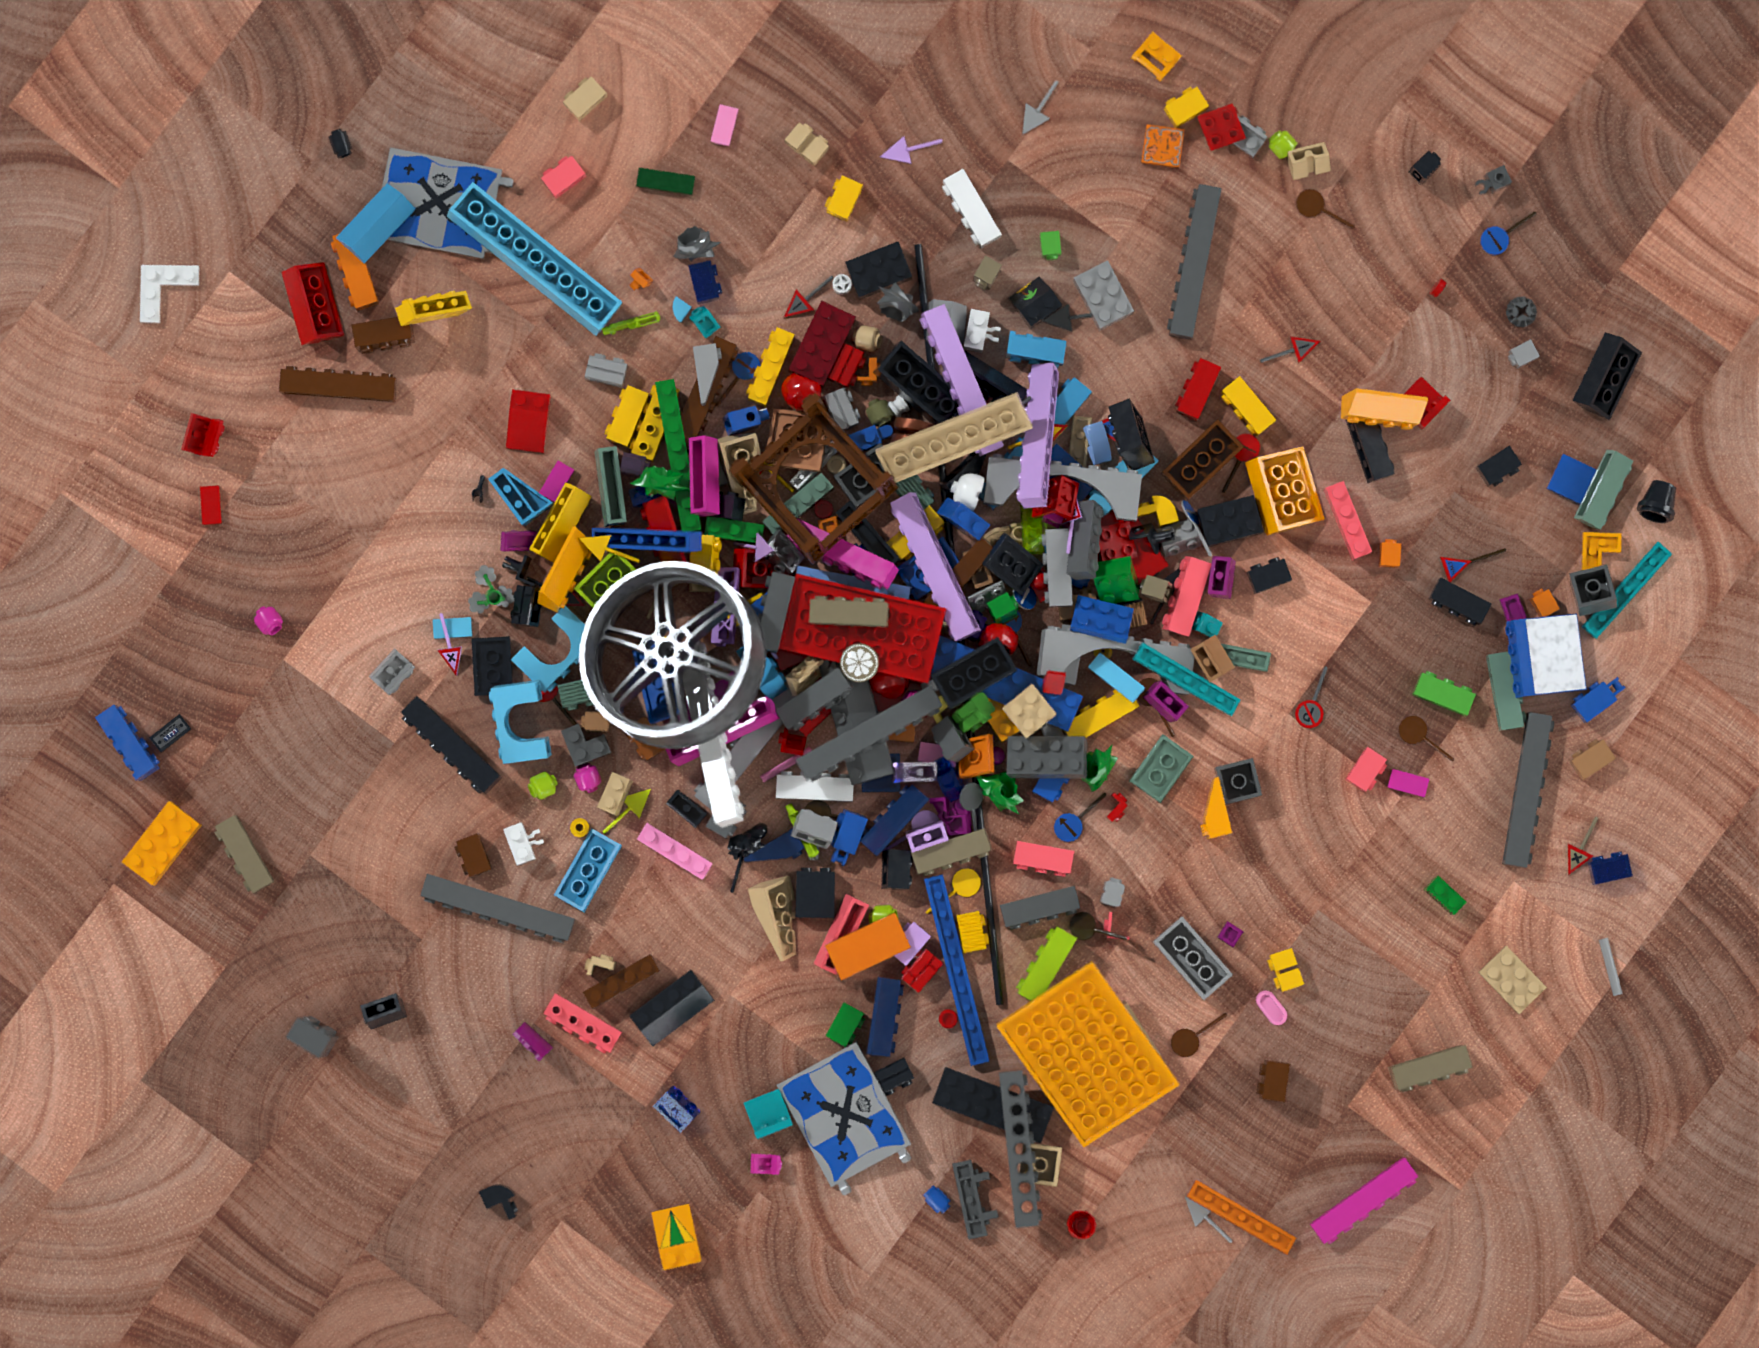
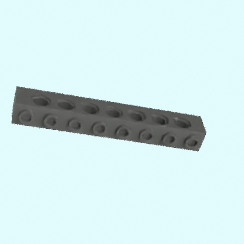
M1022 1070L999 1072L1015 1227L1039 1226V1221H1042L1041 1209L1037 1210L1040 1194L1039 1190H1035L1034 1183L1038 1182L1037 1170L1033 1171L1032 1163H1036L1035 1151H1031L1030 1145L1034 1143L1033 1132H1029L1028 1124H1032L1031 1112L1027 1113L1026 1105H1030L1029 1093H1025L1024 1086L1028 1085L1027 1074H1023ZM1012 1085H1017L1020 1088V1093L1017 1096H1012L1009 1093V1088ZM1019 1104L1022 1107L1020 1115L1012 1114L1011 1108L1013 1105ZM1016 1124L1024 1126V1132L1020 1135L1013 1132V1127ZM1019 1143L1026 1145V1151L1023 1154H1018L1015 1151V1147ZM1022 1162L1028 1164V1171L1026 1173H1019L1017 1170L1018 1165ZM1023 1182H1028L1031 1186L1027 1193H1023L1019 1189L1020 1184ZM1026 1201L1031 1202L1033 1205L1030 1212L1022 1210V1204Z

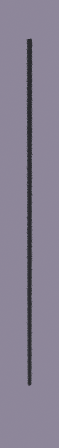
M915 244L922 314L928 311L929 307L922 244ZM923 329L926 360L935 369L933 347L926 340L927 329ZM945 463L938 466L940 483L947 477ZM940 486L941 499L943 504L944 501L947 498H949V496ZM944 519L946 541L955 553L952 525ZM964 640L957 641V643H960L965 646ZM971 730L967 732L968 738L975 737L974 732ZM977 776L972 777V783L979 784ZM981 802L980 806L975 809L977 830L985 828ZM988 856L980 858L995 1000L996 1005H1003Z

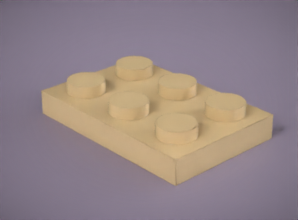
M1507 946L1478 972L1518 1014L1547 988Z

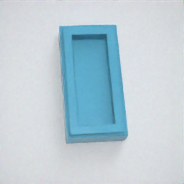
M471 617L444 619L449 638L472 637ZM433 619L434 639L445 638L440 619Z

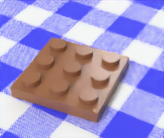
M773 408L767 445L778 440L782 431L785 429L789 430L794 425L793 422L798 417L806 415V413ZM811 426L808 429V437L810 439L816 438L817 428ZM822 431V440L827 439V436H824V431ZM802 434V436H801L800 439L797 438V441H798V442L803 441V440H804V435ZM810 444L797 448L785 458L780 467L821 473L826 445ZM773 460V463H772V464H768V465H769V466H775V465H776V461Z

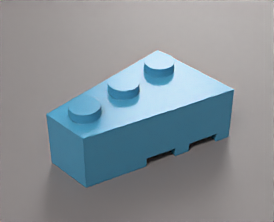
M1010 331L1006 358H1010V362L1021 363V360L1029 361L1028 364L1030 365L1054 363L1056 368H1059L1064 363L1066 341L1048 337H1034L1032 334L1020 335L1016 334V331Z
M502 468L488 479L523 527L554 504L505 468Z
M744 646L736 651L737 655L739 656L742 662L744 657ZM766 656V666L760 689L764 696L772 700L788 689L785 685L787 680L782 672L778 673L775 668L778 666L773 658L768 659Z

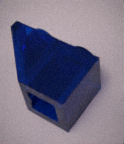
M942 756L931 762V767L942 793L950 802L959 799L964 784L962 779L959 778V774L952 761H948Z

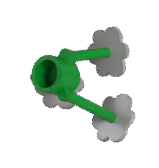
M482 565L475 572L476 583L488 586L489 590H487L486 594L482 595L480 592L472 594V597L468 599L471 612L483 613L484 609L489 607V604L508 607L509 603L514 602L511 588L507 589L503 585L499 586L498 589L493 587L491 582L495 581L496 575L492 567L488 568L486 565Z

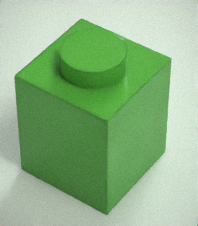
M1059 231L1041 232L1039 236L1042 258H1046V260L1058 259V256L1062 254Z

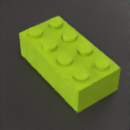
M1059 927L1049 930L1045 937L1048 941L1045 946L1040 945L1035 954L1038 958L1035 963L1031 961L1026 969L1028 975L1025 979L1021 978L1016 986L1019 989L1017 993L1029 1001L1047 991L1077 940L1076 937Z

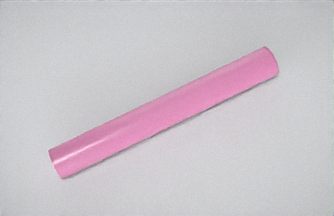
M806 748L803 755L812 751L811 748ZM794 755L761 775V779L763 782H766L781 773V771L796 764V759L801 756Z

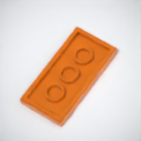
M895 912L825 944L840 980L911 948Z

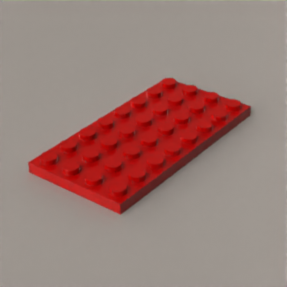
M796 574L778 649L840 663L843 652L849 646L865 644L870 646L878 656L879 666L877 672L929 684L946 608ZM815 596H825L827 600H834L835 597H845L846 601H854V598H865V602H873V599H885V602L889 604L888 627L810 624V599H815Z

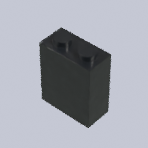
M801 867L800 871H796V918H834L835 872H831V868H820V871H812V868Z

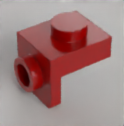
M785 726L784 733L780 732L778 744H781L780 752L803 756L807 737L788 734L789 730Z
M1114 792L1111 796L1119 804L1106 816L1110 822L1114 820L1118 822L1125 815L1122 811L1128 806L1126 804L1128 800L1121 793L1116 794Z

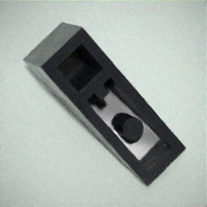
M970 453L939 483L951 499H953L954 494L951 492L953 482H958L959 478L964 474L973 473L979 475L987 454L979 456V453Z

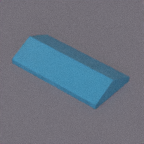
M387 183L341 231L336 239L365 264L415 211V208L402 193Z
M591 828L554 896L585 912L622 845Z

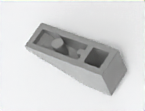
M716 343L693 347L702 406L706 405L719 366L718 360L722 359L721 350L716 348Z

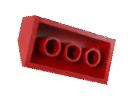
M325 263L295 265L282 271L301 345L315 344L343 336L344 332Z
M661 496L642 505L643 509H640L643 521L647 520L648 527L646 529L677 530L667 497ZM652 550L654 557L658 556L659 562H687L683 551Z

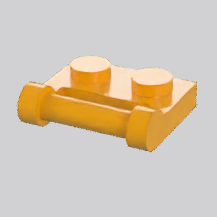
M1152 32L1131 58L1141 63L1161 82L1182 55ZM1144 51L1147 52L1165 68L1161 71L1146 59L1142 53Z

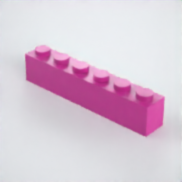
M798 519L812 536L815 535L820 542L830 534ZM787 535V538L800 551V547ZM843 539L821 557L822 562L829 566L834 564L838 566L840 571L846 574L851 572L860 581L868 580L877 589L882 587L888 590L899 571L894 563Z
M764 696L752 702L744 715L731 728L725 731L727 736L726 744L780 719L775 711L777 709L774 701ZM698 745L681 749H666L670 761L678 767L700 757Z
M1402 1157L1309 1225L1323 1244L1326 1242L1331 1244L1338 1239L1337 1235L1340 1232L1346 1233L1354 1227L1352 1225L1357 1220L1362 1222L1370 1216L1368 1213L1371 1210L1375 1209L1377 1211L1385 1205V1200L1388 1198L1392 1200L1400 1195L1401 1192L1399 1190L1405 1186L1409 1188L1414 1185L1418 1175L1406 1158Z

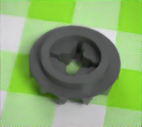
M1516 297L1509 302L1506 315L1513 325L1526 327L1535 320L1537 310L1532 300L1526 297ZM1527 306L1525 310L1527 316L1522 314L1517 318L1516 316L1519 312L1517 307L1523 308Z

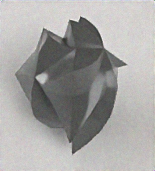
M696 226L687 228L677 238V250L673 257L678 259L688 258L691 262L696 258L715 257L712 248L722 242L711 241L709 231L701 228L698 229Z
M896 282L890 289L880 287L884 296L877 304L880 306L881 313L885 314L887 318H893L902 322L910 315H913V313L919 312L917 306L912 303L913 296L905 294L904 290L902 291Z

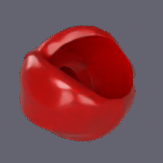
M796 373L789 375L782 383L781 391L785 402L797 412L804 411L801 405L808 395L816 393L821 398V385Z
M992 623L982 630L978 638V648L999 637L1008 655L1015 652L1019 636L1010 626L1003 623Z
M877 672L870 679L872 689L881 696L897 698L907 690L910 679Z

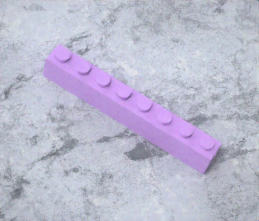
M945 304L923 312L921 314L922 318H920L923 329H927L929 334L927 336L928 342L936 350L935 358L937 363L943 367V378L951 386L949 391L952 399L958 403V414L962 415L986 405ZM999 441L974 452L976 454L979 453V456H983L1002 448L1004 445L1002 441Z
M1054 363L1031 365V372L1028 374L1030 386L1027 389V397L1031 396V400L1028 401L1025 410L1033 428L1024 431L1025 437L1022 439L1023 456L1020 457L1021 473L1018 475L1020 488L1017 490V500L1021 502L1024 508L1046 507L1059 379V371Z
M908 493L890 503L892 506L891 512L900 523L899 529L908 540L907 546L916 557L915 562L925 576L923 577L925 584L931 588L933 601L939 607L946 608L944 622H947L949 626L948 632L951 638L955 639V641H962L981 631L916 493Z

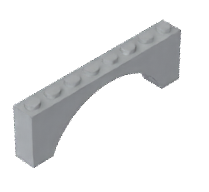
M993 454V457H989L983 504L1003 506L1006 500L1020 488L1018 475L1021 473L1020 457L1012 456V459H1005V455ZM1051 461L1049 477L1063 475L1067 478L1086 483L1107 500L1117 520L1137 521L1142 474H1138L1137 470H1127L1125 473L1119 472L1118 468L1108 467L1107 470H1100V466L1095 465L1083 468L1078 463H1069V466H1065L1060 461Z
M1048 626V629H1043L1041 633L1037 676L1045 677L1047 671L1063 672L1075 659L1097 649H1117L1135 655L1142 642L1193 671L1194 655L1190 650L1192 648H1190L1189 644L1178 643V646H1171V642L1160 641V644L1152 643V639L1141 638V641H1134V637L1128 636L1127 642L1124 644L1070 631L1068 628L1065 632L1059 631V627ZM1159 675L1162 682L1175 694L1190 695L1186 690Z

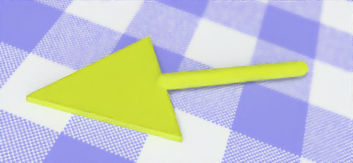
M651 789L628 795L624 802L628 808L603 830V834L607 833L630 810L640 819Z

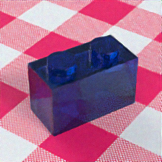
M711 260L688 265L698 305L720 300L719 294L723 293L720 283H716L715 276L718 275L716 264L712 265Z
M1622 851L1611 853V857L1604 859L1603 855L1593 857L1592 862H1588L1592 885L1633 877L1628 854L1623 855Z

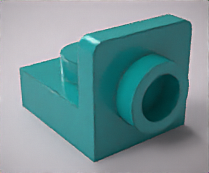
M704 306L697 307L691 312L692 315L689 316V319L695 324L705 339L721 328L709 310Z

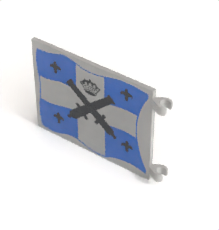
M390 147L382 188L387 183L406 197L415 208V211L387 240L484 259L485 252H492L447 217L448 211L472 182L496 200L499 185L512 188L514 181L511 178L501 177L502 169Z
M857 1042L777 1085L831 1187L838 1184L842 1195H847L851 1192L846 1179L898 1152L902 1163L911 1160V1156L906 1150V1147L911 1145V1142Z

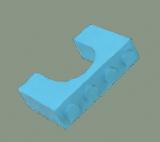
M566 606L564 609L561 608L551 618L570 639V652L564 661L555 665L544 664L525 646L511 659L532 681H540V687L544 693L547 690L551 692L558 685L556 681L560 677L564 679L571 672L569 668L574 663L576 665L579 664L580 642L585 624Z
M534 680L492 687L489 692V699L494 707L492 718L497 725L495 735L500 743L498 753L503 764L550 757L552 753L549 736L532 739L521 738L511 730L508 720L513 706L537 702L542 699L540 681Z

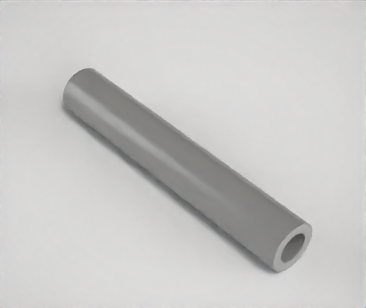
M1608 938L1600 939L1599 943L1613 996L1623 994Z

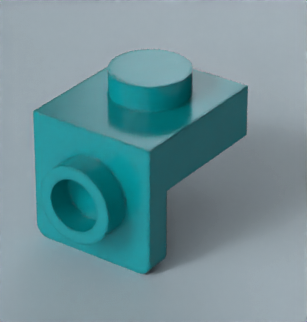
M1197 611L1192 630L1198 631L1210 638L1218 635L1223 622L1206 613Z

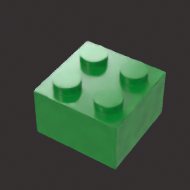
M1131 556L1098 562L1096 578L1093 579L1101 601L1117 604L1139 600V583Z

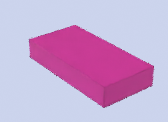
M557 461L539 493L555 502L565 482L568 483L575 470Z
M1392 769L1387 788L1425 797L1429 778Z

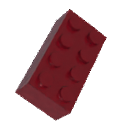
M821 300L789 367V372L816 381L824 388L837 356L856 321V316Z

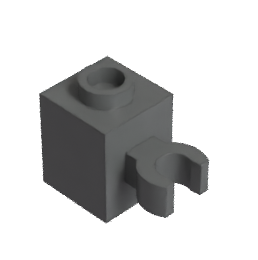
M1503 165L1486 173L1484 176L1485 180H1478L1474 185L1482 184L1484 186V190L1480 191L1479 195H1484L1489 188L1493 194L1509 186L1512 180Z

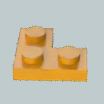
M1583 532L1581 571L1602 566V552L1621 553L1622 533Z

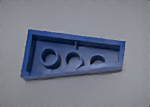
M114 704L95 718L107 737L113 740L112 744L116 751L123 755L125 765L131 771H134L132 774L134 779L142 781L160 769L157 765L160 762L154 753L150 754L146 749L149 746L143 737L141 739L136 734L138 729L133 722L129 723L125 718L127 713L123 707H118Z

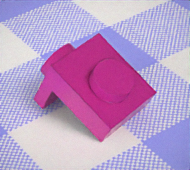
M751 1154L750 1173L779 1175L782 1168L780 1155Z

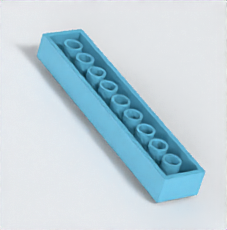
M474 182L471 183L449 209L447 217L595 336L599 334L619 310L622 304L621 300Z

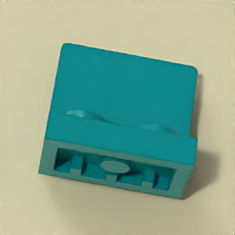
M779 1089L744 1102L756 1139L793 1125Z

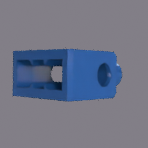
M756 406L728 412L723 417L727 435L739 434L758 428L761 425V421L769 419V413L767 408L757 411Z

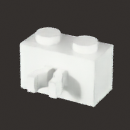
M971 309L964 343L965 350L982 353L986 338L998 343L999 338H994L991 334L986 333L1000 332L1001 330L1000 327L988 328L990 312Z
M522 822L503 829L517 866L536 859L532 845L543 844L544 840L529 841V839L541 833L539 829L527 835Z

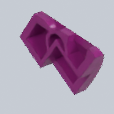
M960 795L929 798L930 804H933L938 812L937 816L945 824V829L949 835L972 832L970 811L963 809L961 806Z
M526 1022L513 1033V1036L527 1050L532 1052L538 1061H541L553 1049Z

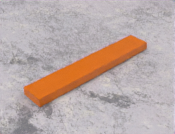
M1195 1180L1186 1196L1285 1255H1288L1296 1240V1237L1198 1180Z

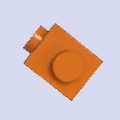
M869 358V377H857V383H861V386H873V383H877V376L873 373L880 364L877 363V358Z

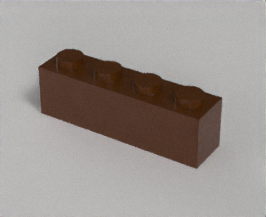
M650 954L583 991V994L591 1008L594 1009L660 972V969Z

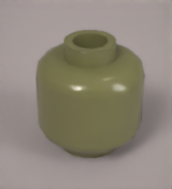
M876 398L868 403L869 407L866 409V415L872 425L880 428L892 422L894 413L886 400L879 401Z

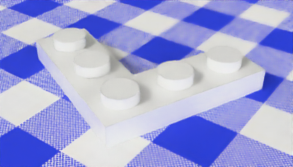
M141 265L140 322L160 323L161 285L199 286V266Z

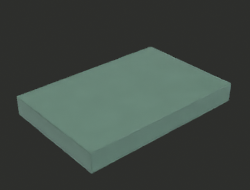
M1162 734L1129 781L1161 803L1194 756Z

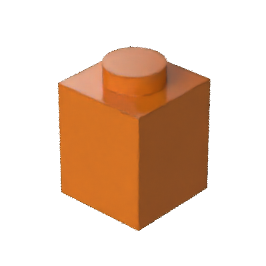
M1385 539V542L1380 544L1379 567H1400L1401 543H1397V540Z
M1541 588L1532 594L1534 597L1530 599V602L1539 617H1547L1560 609L1549 589L1543 591Z

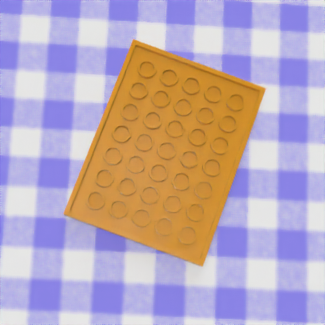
M1093 961L996 1024V1027L1083 1148L1180 1085Z

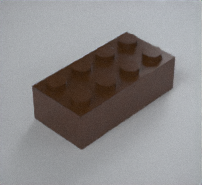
M1217 419L1164 469L1161 475L1188 501L1236 456L1244 446Z

